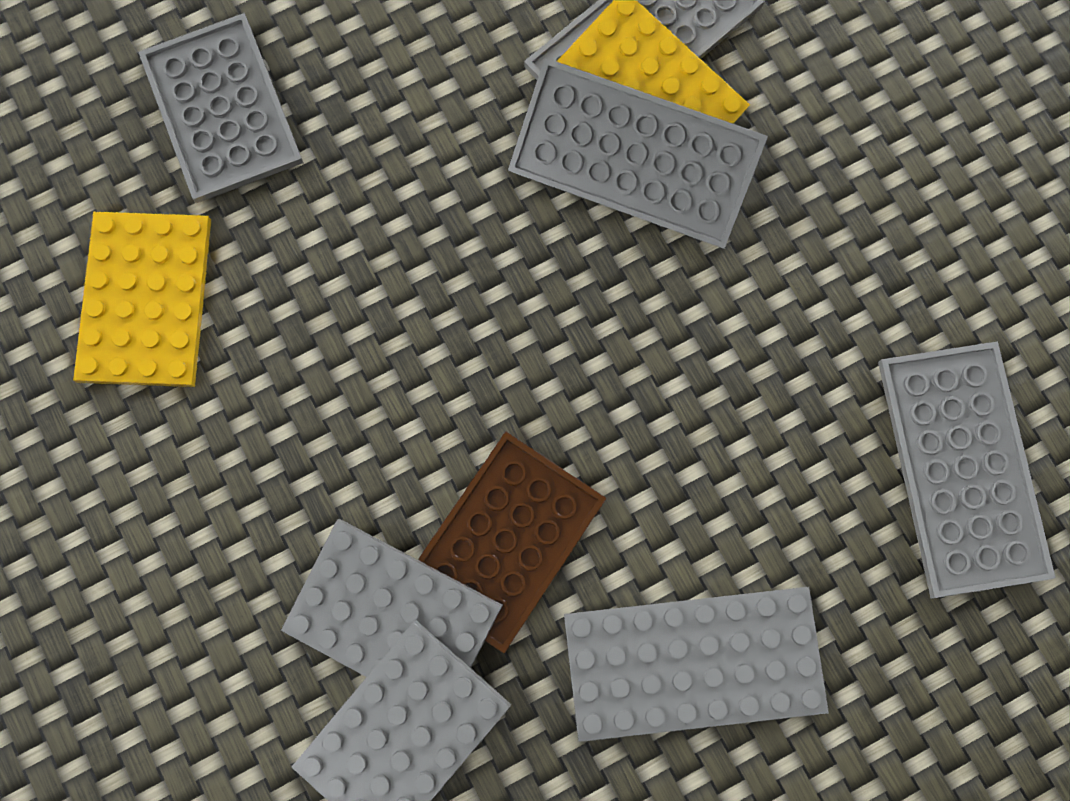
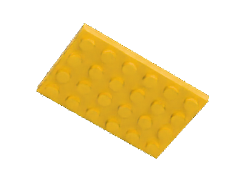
M613 0L556 61L732 124L750 106L744 98L637 0Z
M93 212L73 381L94 384L195 387L211 219L209 216Z

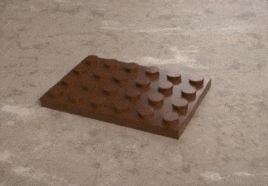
M505 431L418 560L503 605L485 641L502 653H505L605 502L606 497Z

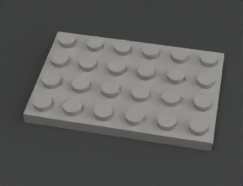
M245 13L138 52L195 203L304 163Z
M338 519L281 631L367 677L412 622L416 620L471 668L503 605L349 523Z
M415 620L293 764L292 768L328 801H431L509 709L511 704Z

